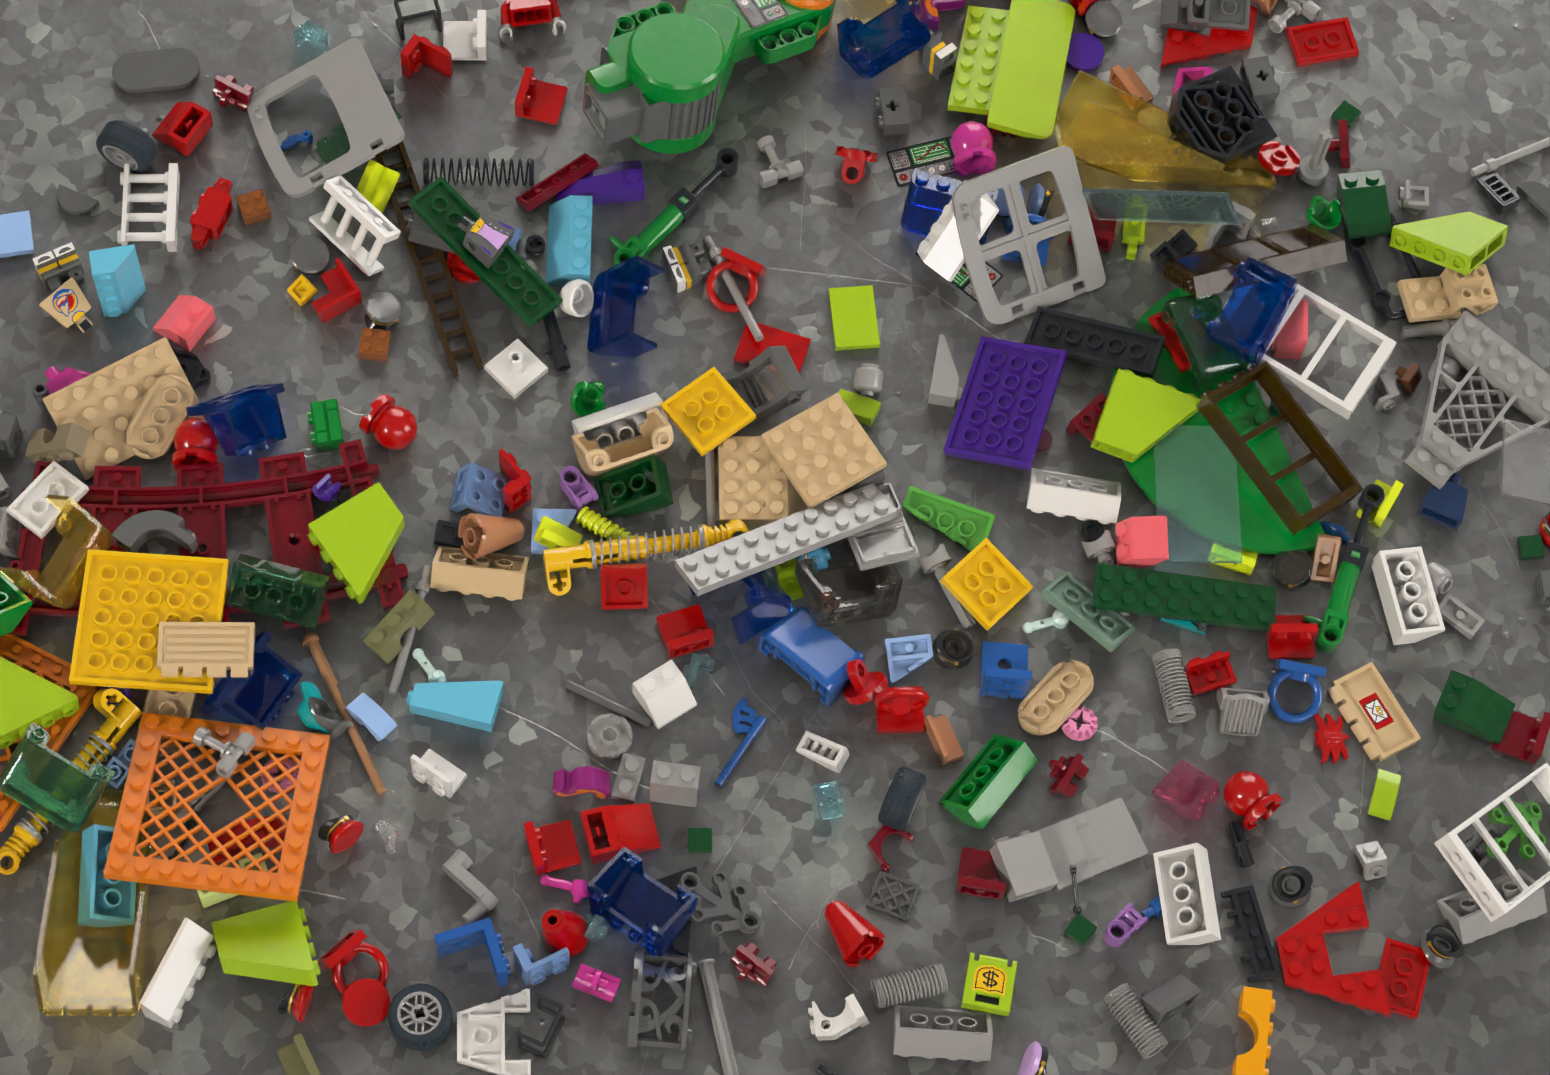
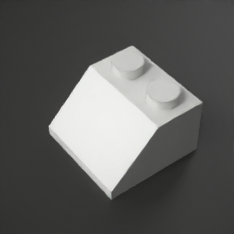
M672 659L633 683V695L650 719H652L657 729L697 706L685 677Z

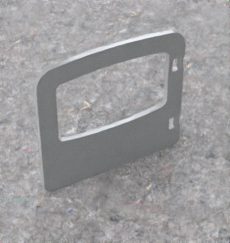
M356 38L343 42L258 90L252 95L250 104L247 107L255 135L271 170L285 193L293 198L308 195L319 186L325 184L327 180L349 172L374 158L376 154L397 145L405 137V132L362 44ZM318 78L324 85L339 113L348 136L350 150L307 176L299 178L292 170L278 143L269 119L267 106L304 83ZM383 141V145L372 150L371 147ZM323 175L324 178L315 183H312V180Z

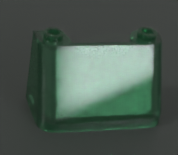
M1215 294L1200 298L1189 295L1170 299L1165 302L1160 314L1164 323L1171 322L1170 328L1176 331L1191 364L1189 370L1194 373L1196 380L1192 381L1196 392L1220 384L1225 380H1231L1239 372L1246 373L1247 366L1249 365L1248 357L1245 353H1242L1221 308V299L1219 295Z
M32 722L0 774V791L68 832H78L96 808L116 772L102 764H93L87 771L46 747L50 739L48 732Z

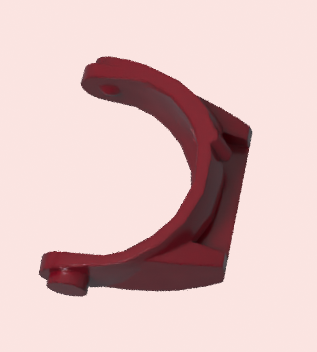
M885 824L882 825L867 845L875 860L881 865L880 868L884 871H889L891 867L883 859L881 852L884 839L889 834H897L912 843L914 836L909 832L897 831Z

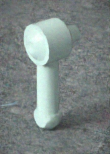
M1057 609L1052 617L1024 623L1023 630L1025 633H1032V631L1053 625L1056 628L1062 629L1068 625L1069 618Z
M421 648L415 649L412 655L428 674L429 683L446 682L444 672L435 670Z

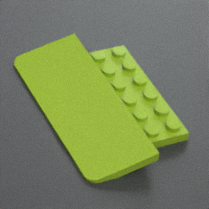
M1011 0L1010 10L968 5L948 101V110L988 115L987 127L1027 138H1049L1054 130L1075 19V9L1070 4L1057 0Z

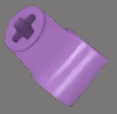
M567 466L562 469L560 473V487L577 511L580 512L583 506L592 500L597 501L599 499L593 486L587 482L576 467ZM573 477L576 480L574 482H567L565 478Z
M1132 902L1125 906L1117 917L1109 923L1104 933V941L1110 947L1121 946L1148 921L1146 916L1143 917L1133 908L1134 904ZM1111 930L1119 931L1121 937L1112 935Z

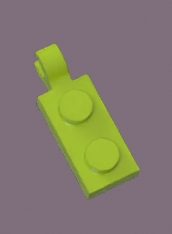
M1123 216L1121 243L1128 244L1126 259L1135 260L1137 245L1143 246L1146 216Z

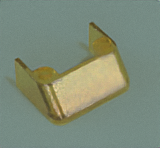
M48 494L46 499L61 511L56 519L55 526L58 533L64 537L41 574L36 570L24 571L2 567L0 572L24 592L57 608L68 609L74 605L82 592L88 549L107 551L111 545L112 536L108 529L71 497Z

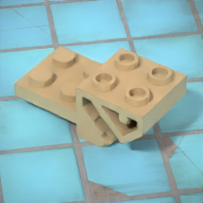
M1486 264L1479 265L1468 275L1445 268L1440 276L1403 279L1397 283L1409 323L1441 319L1458 320L1465 311L1464 307L1477 316L1493 309L1498 303Z

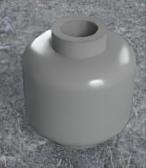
M1444 356L1441 370L1457 381L1460 372L1459 364L1454 359ZM1435 360L1432 362V365L1428 373V379L1430 382L1433 375ZM1440 380L1438 381V389H1449Z
M861 364V367L855 369L854 389L859 391L862 396L873 397L874 393L882 390L883 371L876 364Z
M1431 562L1427 567L1435 595L1445 594L1453 583L1451 572L1438 562Z

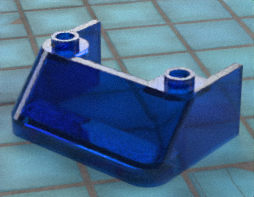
M636 255L597 275L593 284L594 301L590 313L588 351L596 355L635 358L657 348V343L635 334L633 331L636 300L647 294L649 291V279L663 273V267Z
M764 570L739 580L749 590L744 597L748 608L731 618L740 645L778 622L793 610L791 597ZM689 586L691 594L693 596L696 595L692 588Z

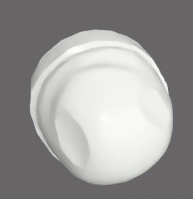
M576 279L568 282L562 288L559 296L563 300L559 306L563 312L575 317H585L591 312L594 293L589 282L583 279Z

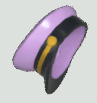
M1037 1041L1031 1043L1025 1051L1017 1075H1046L1048 1048L1040 1045Z

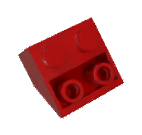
M177 102L152 133V137L189 157L213 126L211 112L194 102Z

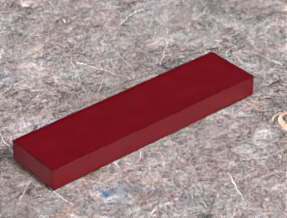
M586 153L582 154L516 197L517 204L530 212L599 167L597 160Z

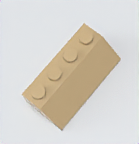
M439 545L432 562L430 588H435L440 592L459 591V593L464 595L472 593L482 594V596L487 598L495 596L505 597V599L510 601L522 599L530 557L493 552L478 559H470L464 554L462 548Z

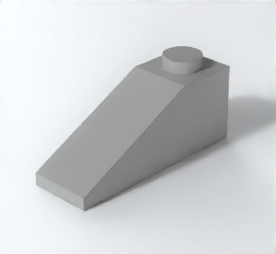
M940 334L928 403L954 408L955 400H960L962 387L958 386L959 376L945 336Z

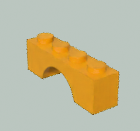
M1244 986L1240 992L1238 1016L1244 1019L1252 1028L1254 1046L1249 1052L1236 1056L1233 1061L1232 1075H1269V1069L1265 1068L1266 1059L1269 1060L1271 1045H1267L1268 1036H1272L1273 1022H1270V1013H1274L1276 1002L1275 999H1272V990Z

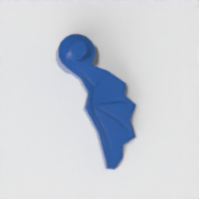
M305 130L302 136L298 134L288 136L286 140L282 141L280 147L284 152L289 148L296 147L301 142L312 143L313 135L309 130Z

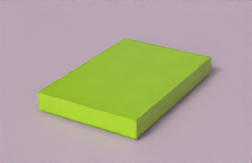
M873 285L829 288L828 294L835 351L879 348L880 340Z

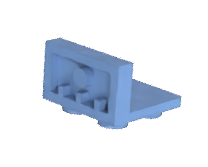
M473 462L458 469L449 510L458 513L466 508H470L484 515L502 517L504 510L503 489L510 479Z
M522 943L513 947V961L525 985L527 986L531 983L532 985H537L543 982L546 976L552 973L557 975L567 969L569 965V950L566 947L533 963L534 958L529 948L524 949Z

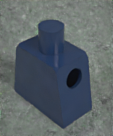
M1457 473L1452 474L1441 489L1433 485L1417 514L1457 530L1464 517L1468 489L1460 486L1462 476Z

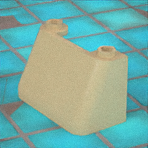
M657 408L646 411V421L638 425L639 436L599 448L596 439L589 441L582 433L573 435L571 438L579 466L585 475L592 477L653 454L655 456L659 455L673 443L674 434L671 424Z

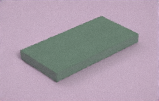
M1067 571L1043 589L1040 596L1109 652L1115 650L1136 630V627L1118 612L1093 609V592Z

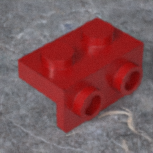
M1216 651L1207 658L1201 659L1196 657L1187 662L1185 666L1186 679H1188L1187 683H1189L1192 696L1236 684L1237 679L1229 661L1231 657L1229 651L1224 653Z

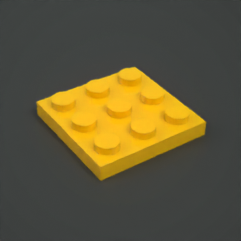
M715 367L660 404L663 412L701 456L707 454L756 419V414Z
M987 538L940 580L943 586L987 631L1034 588Z

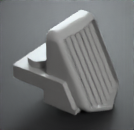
M1230 688L1217 689L1216 699L1221 710L1220 732L1237 736H1257L1260 731L1263 715L1267 713L1270 702L1268 693Z

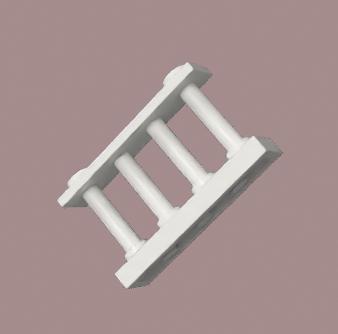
M169 163V171L165 172V174H131L129 164H124V172H120V184L123 185L121 230L117 231L118 244L126 246L128 241H162V243H166L168 252H177L180 191L178 163ZM131 183H165V185H168V191H164V193H131ZM130 202H164V204H167V211H163V213H130ZM129 222H163V224H166V230H162V232H129Z
M341 175L327 180L323 188L331 195L329 202L323 212L310 216L309 221L367 276L383 271L384 266L376 260L383 244L398 239L401 231ZM338 202L346 209L340 224L332 218ZM353 216L361 223L355 239L347 232ZM368 230L376 237L370 253L362 246Z

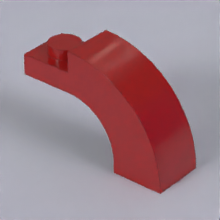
M254 818L245 822L252 828L260 823V820ZM279 818L268 823L274 831L284 825ZM241 823L230 829L236 837L247 831ZM265 826L254 832L260 840L270 834ZM286 830L278 835L283 840V842L285 839ZM227 832L216 838L222 846L232 840ZM251 835L240 841L245 848L256 843ZM275 838L264 843L266 847L270 848L280 845ZM213 841L208 843L210 853L218 849ZM237 844L226 849L231 857L242 851ZM222 852L212 858L215 864L218 865L228 860Z

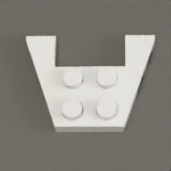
M524 989L514 995H507L499 1000L490 1003L486 1002L457 1012V1063L497 1075H531V1060H505V1013L530 1012V989Z

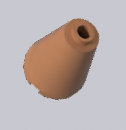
M476 513L463 516L458 529V536L463 538L464 545L460 546L464 554L470 559L481 558L519 542L525 533L524 525L518 519Z

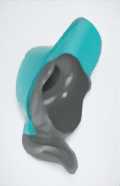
M300 683L303 701L298 706L297 713L306 727L312 730H319L321 734H328L332 740L339 737L348 727L353 726V723L350 721H339L337 713L329 708L327 701L322 699L319 689L313 683Z

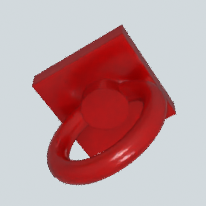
M723 247L720 255L726 261L717 264L710 271L706 280V293L710 302L719 310L729 313L740 312L737 304H728L719 299L715 292L716 278L727 269L747 277L750 283V290L744 300L749 307L758 294L759 283L756 275L764 278L767 269L764 265Z
M922 686L887 687L884 691L875 694L877 734L924 733L923 708L930 702V696L922 690Z
M361 929L349 932L317 961L321 969L332 968L334 985L341 994H343L347 987L342 979L341 968L359 952L368 953L376 959L379 965L378 982L385 986L388 980L389 965L385 955L376 946L362 942L367 936Z

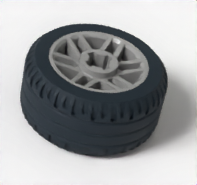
M114 120L108 122L96 141L97 149L104 159L124 170V164H129L132 174H140L147 171L157 154V148L152 138L140 128L125 121Z
M905 766L897 770L878 815L881 824H885L897 831L906 830L927 781L924 774Z
M428 984L409 985L399 991L389 1005L388 1023L390 1031L399 1044L411 1050L424 1051L438 1046L448 1036L452 1027L453 1016L450 1002L445 994L434 986Z

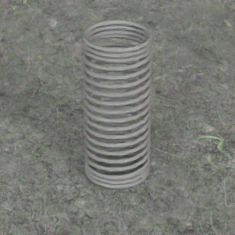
M1173 648L1155 653L1152 659L1168 722L1181 723L1193 719L1197 713L1195 706H1193L1194 702H1192L1193 698H1191L1189 683H1187L1188 679H1186L1187 675L1181 651Z
M939 963L933 964L932 967L929 965L928 968L924 966V968L920 967V969L916 968V970L900 972L899 975L896 973L895 975L891 974V976L887 975V977L874 978V980H871V989L876 1007L882 1009L886 1005L888 1007L890 1004L893 1006L894 1002L896 1005H898V1001L902 1004V1000L906 1003V998L910 1002L911 1000L914 1001L915 998L917 1000L919 997L922 999L923 996L927 998V994L931 997V993L935 996V992L937 995L939 993L945 994L948 992V983L944 968Z
M1124 983L1109 992L1103 998V1001L1108 1005V1009H1111L1110 1012L1113 1013V1016H1116L1115 1019L1118 1020V1023H1121L1120 1026L1125 1030V1034H1128L1127 1037L1130 1038V1041H1133L1132 1044L1135 1045V1048H1138L1137 1051L1140 1052L1141 1057H1143L1142 1059H1148L1161 1051L1168 1044V1041L1164 1035H1161L1162 1032H1158L1160 1028H1156L1157 1025H1153L1155 1021H1151L1150 1014H1146L1147 1010H1144L1145 1007H1141L1142 1003H1139L1140 1000H1136L1138 996H1134L1135 993L1132 992L1133 989H1131L1129 983Z

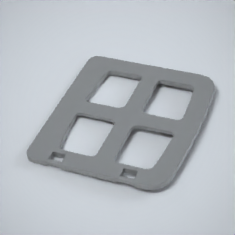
M1060 146L962 182L954 190L952 205L964 261L982 314L989 322L1004 324L1015 318L1036 312L1038 306L1047 308L1104 285L1106 276L1074 152L1070 147ZM1050 171L1057 185L1065 211L1060 216L1032 225L1028 219L1019 183L1024 179ZM1002 188L1010 213L1013 231L1009 235L979 244L972 202L978 196ZM1070 231L1076 257L1077 275L1069 280L1047 287L1036 246L1041 240ZM1017 250L1021 254L1030 293L1005 304H1000L993 290L985 262ZM1080 281L1083 282L1084 287L1073 290L1072 284ZM1021 304L1023 310L1012 314L1011 307Z

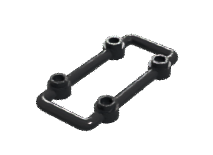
M1390 212L1392 227L1401 224L1396 221L1394 215ZM1365 237L1349 238L1347 247L1352 253L1357 254L1374 293L1371 300L1374 307L1381 309L1384 317L1390 321L1406 318L1405 309L1391 312L1388 305L1391 296L1388 291L1381 289L1364 250L1366 244ZM1400 250L1412 279L1422 278L1412 255Z

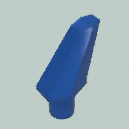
M1326 521L1320 522L1325 532L1331 536L1340 537L1344 545L1351 541V538L1345 532L1347 530L1346 527Z
M1158 895L1149 902V908L1141 911L1143 917L1146 916L1148 919L1154 915L1157 918L1160 917L1162 913L1160 896Z

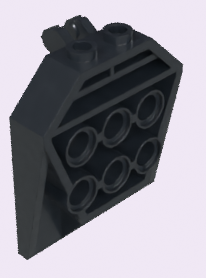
M1232 66L1180 87L1171 98L1167 124L1172 135L1167 138V142L1169 144H1173L1177 140L1180 142L1181 145L1174 150L1176 156L1185 152L1192 160L1220 168L1277 137L1272 126Z

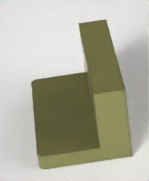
M302 1033L292 1037L293 1043L277 1050V1055L287 1075H321Z

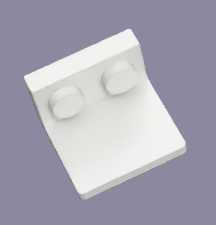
M477 10V18H473V21L444 22L443 47L449 50L452 60L486 61V10Z
M430 748L421 759L415 754L410 757L413 777L420 783L424 784L426 782L431 785L432 790L441 797L445 795L450 799L467 778L465 772Z

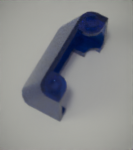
M895 0L897 4L865 24L855 17L846 18L837 24L840 56L860 77L869 79L878 75L930 41V28L918 0Z
M1248 257L1246 262L1242 261L1236 272L1239 275L1238 283L1220 317L1216 318L1215 321L1211 320L1209 322L1206 332L1209 339L1257 367L1296 294L1297 279Z

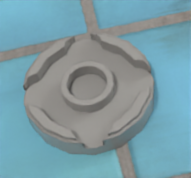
M607 713L599 715L592 720L586 733V740L593 754L602 759L612 760L623 756V752L627 753L632 745L633 732L631 725L625 718Z

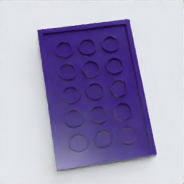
M981 336L943 449L944 454L1031 470L1067 359V351Z

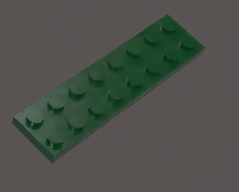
M442 176L408 201V205L529 329L561 304L563 299L509 244L490 268L482 264L463 246L466 232L461 230L458 224L464 216L476 222L480 215Z
M1096 563L1092 608L1268 632L1271 624H1275L1277 587Z

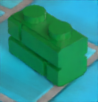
M337 399L311 402V411H307L309 425L313 424L314 431L310 432L312 445L317 444L318 452L339 449L338 444L344 443Z

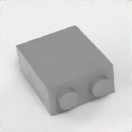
M653 760L650 802L696 807L701 766Z
M1030 830L1018 833L1017 837L1009 839L1008 836L996 840V844L990 849L1001 882L1006 883L1005 892L1009 903L1050 891L1059 884L1039 831L1030 833Z

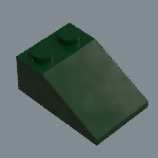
M1382 171L1338 174L1336 195L1340 202V209L1348 238L1391 234L1392 225Z
M654 454L594 477L602 518L652 512L674 504L666 464Z
M1451 670L1436 705L1433 720L1499 745L1516 704L1478 680Z

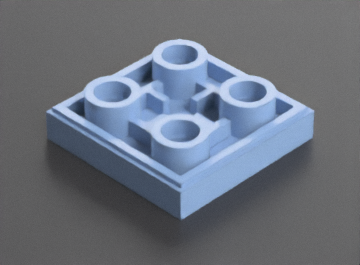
M22 211L1 214L0 258L35 253L30 212Z

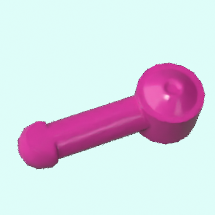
M543 875L540 879L543 886L570 891L573 895V902L578 904L583 898L587 897L590 884L583 879H575L571 882L548 875Z

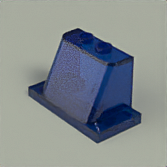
M283 383L251 385L186 407L188 416L203 415L226 456H248L254 454L253 450L255 449L259 451L271 448L270 444L287 438L277 398L278 393L285 391Z
M264 631L255 635L253 670H248V678H231V670H227V677L221 678L213 689V694L207 697L199 710L208 715L222 708L246 724L263 730L270 720L274 721L280 714L281 709L279 707L282 703L288 702L295 691L292 689L303 674L267 646L274 636Z

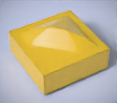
M301 274L287 289V292L299 305L304 306L318 290Z

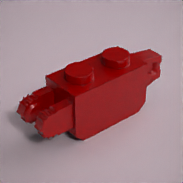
M219 177L213 187L208 186L206 192L201 194L198 202L199 207L197 211H193L190 217V224L193 229L190 237L191 241H193L192 245L196 250L204 249L209 239L215 240L220 238L233 211L230 196L233 186L232 181Z

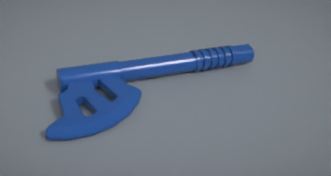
M746 697L742 698L736 705L732 714V724L736 734L747 733V735L714 783L719 787L727 780L748 746L767 721L761 715L757 717L756 711L747 706ZM740 712H745L749 714V716L741 715ZM740 722H748L752 726L743 725Z

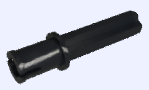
M553 310L543 318V322L551 346L550 353L554 356L557 371L563 372L570 369L571 365L566 353L567 346L563 343Z

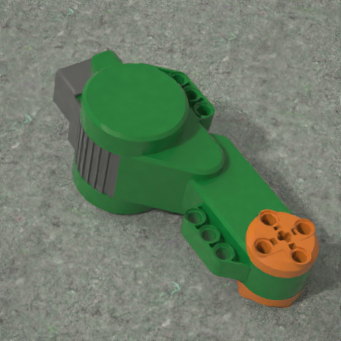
M690 0L684 3L681 13H677L670 3L660 2L623 15L616 20L608 46L601 49L600 66L586 71L583 112L605 146L631 136L638 144L655 152L677 154L691 151L705 143L713 133L717 112L735 62L756 55L762 63L773 64L811 50L821 35L829 29L832 23L836 0H779L787 11L788 16L754 29L733 0Z

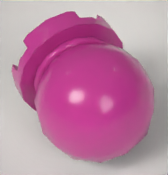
M969 121L960 124L953 132L951 139V149L955 156L953 159L955 172L960 176L968 177V173H978V176L994 170L997 161L995 152L992 151L993 137L990 130L978 122Z

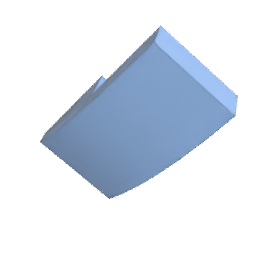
M361 693L345 707L358 724H364L378 742L398 726L365 693Z
M132 739L127 742L117 757H112L99 775L118 790L126 783L135 741Z

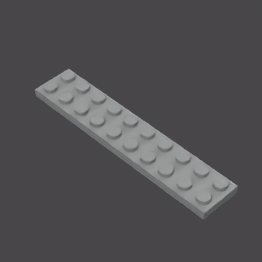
M872 483L825 501L812 509L807 508L675 560V568L695 594L700 596L897 518V510L876 485Z

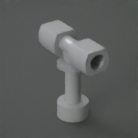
M1285 0L1288 3V9L1280 16L1274 15L1268 21V25L1275 33H1281L1287 27L1286 21L1293 15L1299 16L1303 14L1313 22L1320 15L1322 8L1312 0L1307 2L1305 0Z
M764 136L757 142L760 151L766 152L771 162L768 170L759 172L758 180L762 188L776 185L778 179L787 177L788 180L803 176L804 169L800 160L786 164L784 160L778 159L774 150L777 144L773 136Z
M201 726L193 736V743L200 747L208 745L221 752V760L216 765V772L224 778H229L238 767L237 760L240 756H246L255 745V737L243 731L234 743L228 741L225 744L213 738L211 731Z

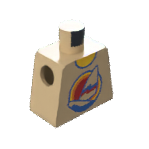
M73 277L38 305L66 329L75 323L84 333L93 325L85 316V313L91 309V306Z

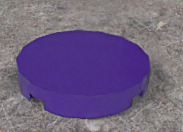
M1087 33L1071 35L1066 66L1075 72L1084 71V73H1090L1096 70L1102 64L1105 54L1101 41Z

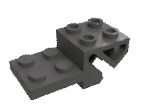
M1162 0L1160 28L1202 32L1204 28L1248 31L1250 0Z

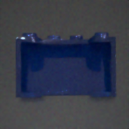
M625 846L587 884L592 915L598 919L602 918L613 930L621 931L632 943H638L653 957L663 956L699 905L698 895L683 885L679 884L677 886L676 894L646 874L643 869V858Z

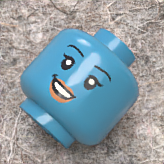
M827 546L798 556L796 559L802 573L806 572L808 575H813L828 568V560L831 559Z

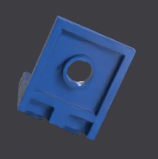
M982 642L979 696L986 694L988 696H998V698L1010 696L1012 698L1024 699L1027 697L1032 681V671H1028L1029 645ZM1005 661L1009 663L1011 668L1000 669L998 663Z
M490 918L434 935L439 957L485 943L499 987L508 985V976H511L510 963L507 955L502 956L504 954L500 933L495 934Z

